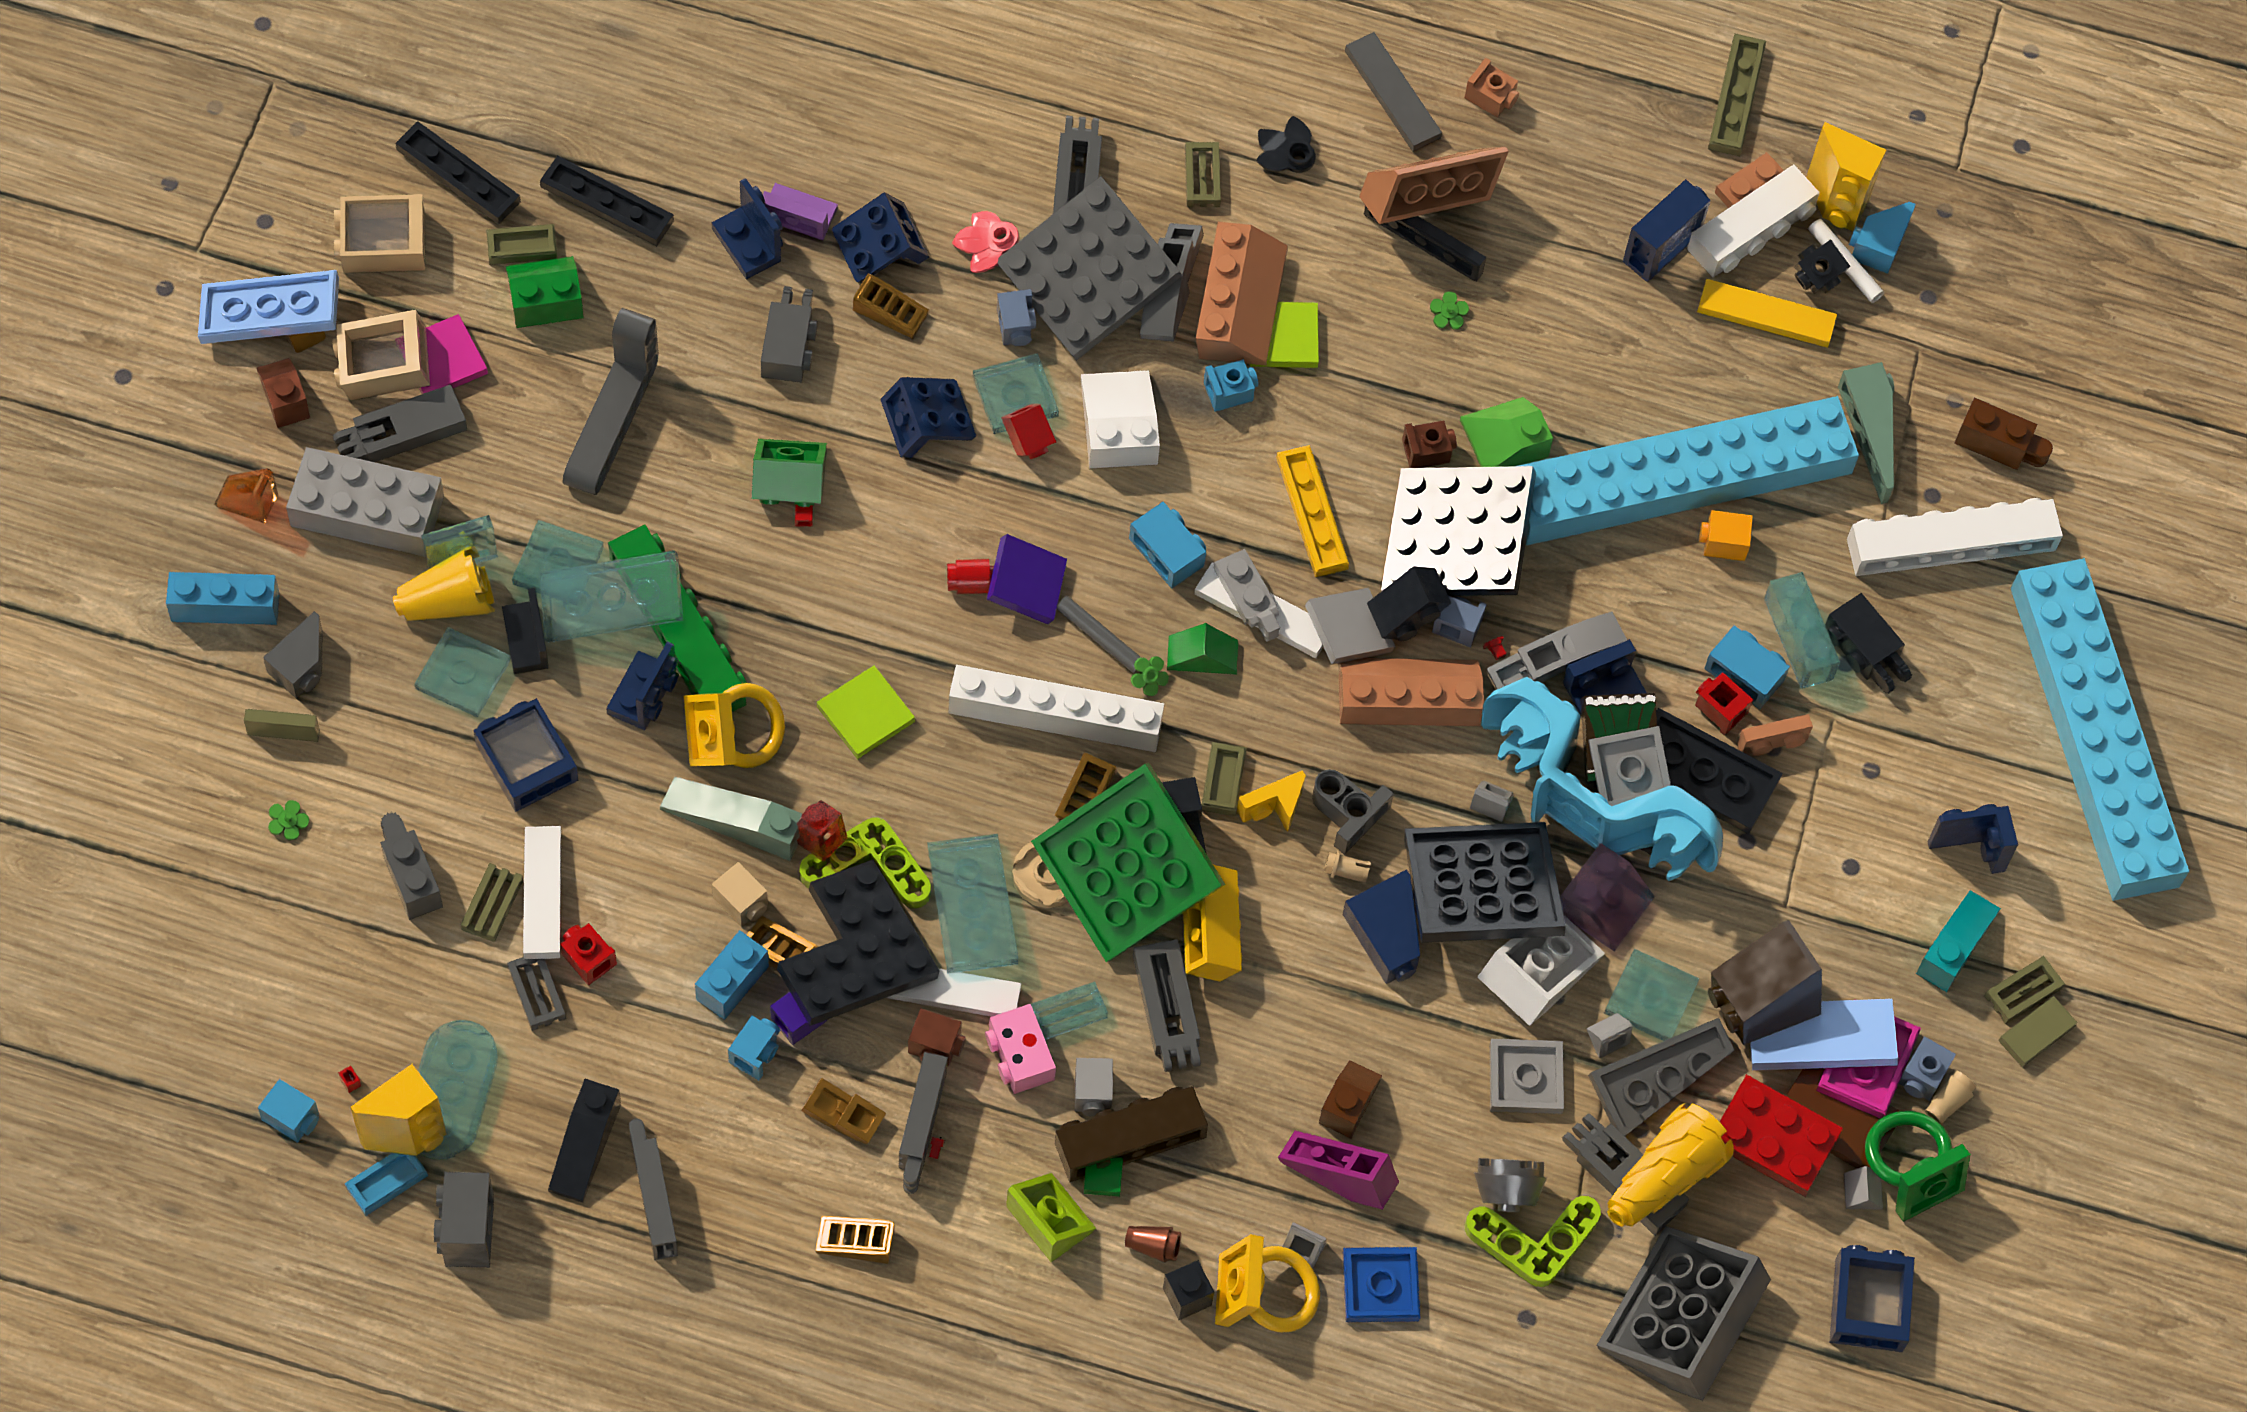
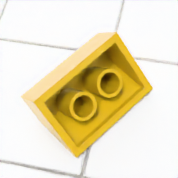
M1827 122L1822 127L1806 178L1820 192L1817 206L1822 217L1829 220L1836 227L1854 231L1870 200L1887 150Z
M413 1064L351 1106L359 1140L365 1150L417 1156L424 1150L426 1152L434 1150L442 1143L443 1137L447 1135L439 1099Z

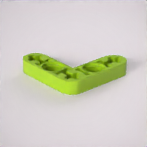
M878 817L869 818L806 856L800 864V880L806 888H809L812 881L874 859L887 883L905 906L909 908L923 907L931 897V883L891 826L884 819ZM870 830H873L875 833L882 831L881 840L886 847L881 851V845L875 838L869 839ZM842 846H849L855 850L856 855L850 861H841L835 855L837 849ZM892 855H898L904 859L905 865L900 870H890L885 865L886 859ZM826 856H829L831 864L827 865ZM814 866L815 869L824 867L822 869V877L818 878L815 874L808 876L809 867ZM908 874L909 880L915 888L922 886L920 896H917L915 893L908 895L909 885L905 880Z
M1589 1196L1576 1197L1539 1243L1535 1242L1494 1210L1483 1206L1476 1207L1469 1212L1465 1221V1232L1474 1243L1529 1284L1535 1287H1545L1554 1281L1595 1229L1601 1216V1208L1599 1203ZM1586 1207L1591 1211L1589 1214L1590 1219L1585 1217L1576 1230L1572 1224L1576 1220L1577 1209L1582 1211ZM1483 1218L1489 1221L1487 1228L1490 1231L1485 1228L1481 1229L1480 1232L1475 1229V1220L1480 1222ZM1498 1228L1502 1229L1503 1231L1499 1233L1495 1243H1492L1490 1240L1493 1233L1496 1234ZM1557 1233H1565L1571 1238L1572 1246L1569 1249L1560 1250L1553 1245L1552 1237ZM1507 1238H1513L1520 1243L1521 1252L1516 1255H1508L1502 1250L1501 1242ZM1547 1253H1549L1553 1258L1546 1270L1548 1274L1542 1272L1539 1276L1536 1275L1533 1263L1540 1265L1546 1258Z

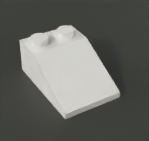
M1149 370L1081 374L1089 469L1158 465L1160 443Z
M1565 915V936L1513 938L1494 953L1478 975V978L1529 1026L1545 1014L1605 954Z

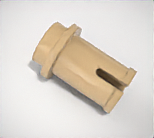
M1337 850L1336 853H1328L1324 873L1330 874V878H1334L1336 875L1365 884L1371 862L1340 855V851Z

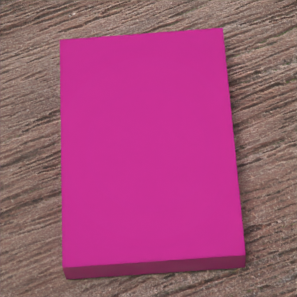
M1894 1016L1898 1051L1897 1066L1825 1068L1816 1091L1881 1119L1886 1115L1921 1028Z

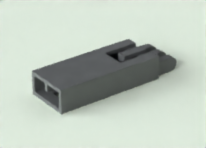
M1066 115L1065 133L1060 132L1053 214L1099 178L1102 136H1098L1099 118H1093L1091 129H1086V117L1080 116L1079 127L1075 128L1073 127V116ZM1072 152L1075 153L1074 166L1083 167L1084 153L1087 154L1085 173H1080V169H1076V172H1070Z
M451 385L355 417L353 418L354 426L336 432L333 435V439L336 444H340L337 447L340 455L377 462L467 431V424ZM394 429L396 432L395 435L375 442L373 440V437L381 435L382 438L385 437V431Z
M1178 939L1134 947L1133 959L1155 1055L1161 1054L1164 1071H1172L1173 1064L1170 1057L1175 1056L1179 1070L1187 1068L1186 1054H1190L1193 1067L1201 1066L1198 1051L1200 1035ZM1180 1016L1184 1034L1178 1035L1177 1022L1169 1023L1166 1028L1165 1018Z
M924 1052L899 1151V1169H904L903 1189L907 1194H914L918 1189L947 1075L948 1057Z
M1587 1114L1582 1118V1121L1591 1131H1588L1582 1124L1577 1123L1572 1130L1581 1140L1579 1141L1569 1132L1562 1137V1140L1578 1156L1576 1161L1606 1190L1614 1195L1623 1183V1177L1639 1161L1643 1154L1611 1123L1605 1128L1591 1114ZM1601 1151L1607 1157L1606 1160L1609 1163L1616 1158L1621 1164L1612 1170L1596 1154ZM1684 1193L1681 1196L1677 1195L1655 1214L1651 1212L1640 1222L1656 1236L1687 1206L1689 1198Z
M636 1118L629 1123L630 1137L654 1260L678 1256L677 1241L656 1138H646L644 1123Z

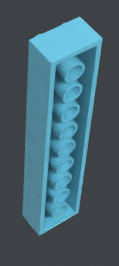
M1839 397L1826 398L1518 465L1533 466L1536 471L1526 546L1850 475L1853 473L1859 453Z
M2085 558L2018 571L2012 584L2011 592L2112 901L2180 888L2189 873V869Z

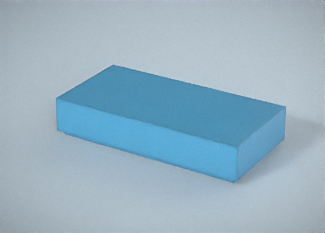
M391 1153L347 1181L345 1187L364 1215L367 1216L426 1178L428 1174L416 1156Z

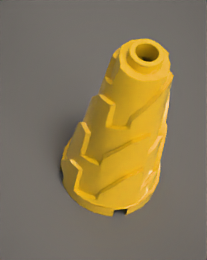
M1683 1103L1670 1114L1660 1126L1661 1131L1645 1149L1644 1155L1623 1177V1183L1607 1202V1214L1613 1223L1620 1227L1624 1225L1634 1226L1651 1212L1655 1214L1675 1196H1681L1702 1178H1709L1732 1158L1734 1152L1732 1140L1730 1139L1724 1144L1721 1136L1727 1131L1711 1113L1693 1103L1686 1109V1103Z

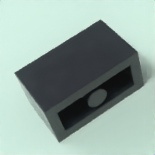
M1412 566L1367 602L1382 639H1396L1400 642L1415 637L1418 629L1426 623L1438 619L1441 616V611L1451 604L1436 568Z

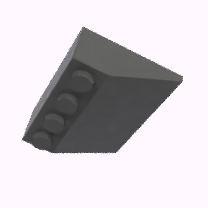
M1665 1226L1596 1346L1599 1350L1667 1388L1703 1401L1769 1285L1771 1278L1758 1256Z

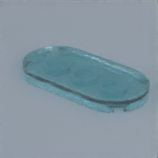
M455 1020L438 1027L426 1042L418 1072L439 1099L447 1135L443 1137L442 1143L434 1150L429 1152L424 1150L420 1154L424 1157L434 1160H447L456 1157V1154L468 1149L477 1136L498 1062V1052L494 1038L486 1028L478 1023L468 1020Z

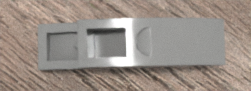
M1608 612L1573 624L1519 648L1518 653L1488 667L1487 672L1496 690L1524 677H1528L1534 682L1539 681L1542 683L1562 672L1566 673L1569 664L1627 641V638L1613 612Z

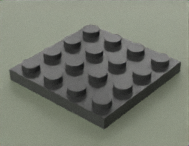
M1102 176L1001 255L997 262L1019 291L1031 289L1032 307L1076 361L1183 276Z

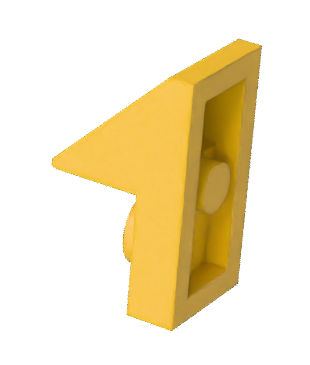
M1303 770L1240 796L1237 812L1242 822L1244 823L1251 819L1254 821L1262 820L1275 810L1285 830L1288 832L1304 788L1306 775Z

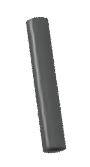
M1065 596L1059 602L1056 608L1059 612L1133 674L1138 673L1134 663L1141 657L1069 596Z

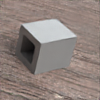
M1076 1058L1075 1111L1082 1112L1087 1116H1095L1103 1110L1111 1109L1113 1059Z

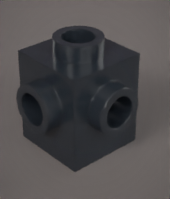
M1830 239L1819 248L1812 244L1797 255L1801 261L1795 265L1794 268L1797 270V273L1794 275L1804 290L1810 288L1813 294L1822 289L1826 294L1842 282L1839 276L1846 272L1850 265ZM1816 265L1821 266L1824 272H1819L1816 269Z

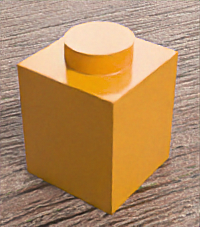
M1711 510L1708 522H1702L1700 528L1699 542L1705 543L1704 556L1745 561L1750 548L1753 515Z

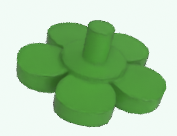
M1448 291L1444 293L1442 300L1433 299L1430 304L1431 312L1437 314L1433 322L1439 328L1446 327L1448 321L1452 329H1459L1464 324L1461 316L1468 313L1469 306L1465 301L1456 303L1457 295L1454 292Z
M1153 656L1150 660L1141 657L1135 661L1134 667L1140 673L1132 675L1131 683L1133 687H1143V693L1147 696L1156 695L1158 693V685L1165 686L1169 680L1168 673L1161 671L1164 667V661L1158 656Z
M289 800L285 804V808L280 804H274L270 807L268 813L273 820L269 823L268 829L271 834L280 835L284 830V837L287 840H295L299 837V829H304L308 826L309 817L305 813H299L300 804L298 802Z

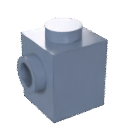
M1924 1036L1898 1084L1904 1086L1905 1091L1910 1095L1930 1101L1956 1054Z

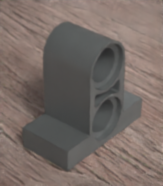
M1328 769L1322 771L1316 777L1312 800L1318 810L1340 827L1336 834L1334 847L1345 855L1391 808L1394 793L1382 785L1370 798L1343 774L1336 770ZM1324 787H1331L1335 789L1337 793L1333 795L1325 794L1321 789ZM1357 809L1364 815L1362 817H1353L1348 811Z

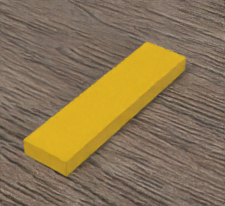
M1706 279L1697 313L1826 348L1829 346L1837 314L1710 279Z
M1310 445L1277 452L1276 459L1315 577L1348 570L1349 562Z

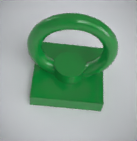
M1899 1111L1882 1117L1872 1126L1865 1141L1866 1159L1873 1172L1880 1179L1888 1184L1899 1187L1895 1212L1903 1222L1965 1191L1971 1154L1963 1143L1952 1148L1951 1139L1947 1131L1935 1119L1919 1112ZM1911 1125L1927 1131L1934 1138L1938 1146V1156L1935 1158H1925L1915 1164L1910 1171L1900 1173L1891 1169L1883 1161L1879 1151L1880 1141L1889 1130L1898 1126Z

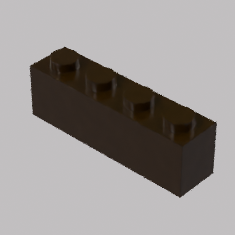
M1191 1086L1185 1089L1183 1087H1174L1165 1091L1162 1096L1151 1100L1148 1098L1137 1099L1131 1102L1127 1108L1114 1111V1109L1103 1110L1090 1120L1083 1122L1079 1120L1069 1121L1063 1124L1059 1130L1055 1131V1146L1070 1183L1085 1178L1086 1167L1094 1164L1097 1165V1168L1107 1167L1111 1164L1110 1159L1123 1158V1165L1205 1139L1207 1138L1208 1123L1194 1087Z

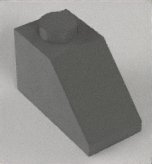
M315 611L263 657L267 673L296 699L303 692L307 693L313 690L322 676L323 630L320 616Z

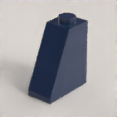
M1406 869L1346 900L1342 914L1386 984L1394 980L1402 982L1410 978L1416 972L1420 958L1411 876Z

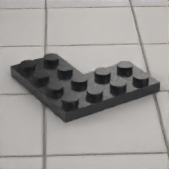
M1658 708L1656 710L1657 726L1660 728L1671 786L1680 787L1709 807L1717 818L1750 834L1783 773ZM1653 846L1640 850L1651 855Z
M874 859L810 882L809 892L837 940L781 960L777 967L779 974L809 1026L938 979L940 972Z

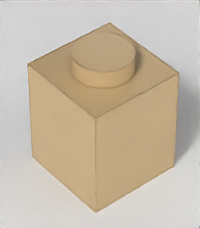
M739 862L712 883L713 899L741 927L749 920L751 922L756 921L765 913L768 905L767 890Z

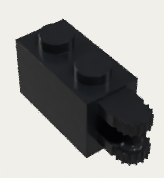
M1862 593L1828 615L1823 628L1826 637L1833 646H1838L1847 656V661L1855 672H1860L1866 680L1872 678L1883 692L1888 694L1896 686L1891 676L1886 672V667H1889L1902 682H1907L1912 678L1910 668L1900 657L1905 646L1904 642Z

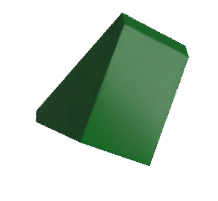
M1207 623L1169 635L1167 670L1237 675L1238 640Z

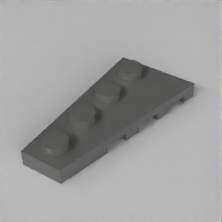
M1716 1018L1595 1070L1588 1076L1610 1123L1626 1136L1731 1054L1734 1048L1720 1019Z

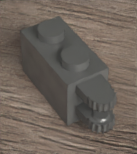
M784 286L781 303L771 302L761 356V378L802 383L804 370L810 371L813 351L808 350L809 340L815 341L818 324L817 320H812L813 290L805 289L802 296V305L790 304L793 300L792 287Z
M387 812L381 818L382 821H380L383 837L385 838V841L380 842L385 863L409 920L443 908L440 890L415 830L407 832L402 818L396 812Z

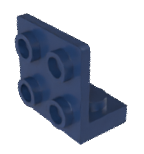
M745 178L739 181L741 207L711 222L713 232L747 280L781 262L783 242L780 237V231L783 227L777 214L774 211L770 213L765 207V199L757 186L752 187Z
M885 192L832 228L855 281L862 284L868 273L874 276L900 257L903 259L907 258L917 264L929 258L905 203Z
M901 377L880 399L901 458H912L929 440L972 441L976 437L963 396L955 379Z
M1630 639L1567 666L1563 684L1580 715V699L1583 696L1647 693L1632 667L1636 649Z
M667 641L658 659L641 651L636 653L606 708L608 715L644 731L650 720H657L663 707L662 698L666 691H673L679 678V673L676 672L678 658L675 657L674 644Z
M1995 804L1983 805L1973 811L1962 812L1961 809H1952L1944 812L1938 817L1927 841L1929 849L1981 842V856L1984 862L1989 863L1991 874L2006 871L2018 846L2009 806L1997 807Z

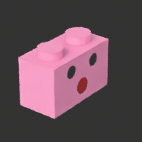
M1031 1004L990 1017L989 1031L985 1032V1036L991 1052L997 1051L1002 1062L998 1064V1070L1004 1085L1010 1083L1013 1093L1016 1094L1055 1080L1056 1066Z

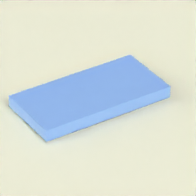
M337 270L202 284L198 327L200 343L207 344L336 330L339 289Z
M1893 999L1821 1001V1015L1750 1042L1752 1071L1897 1066L1898 1051Z

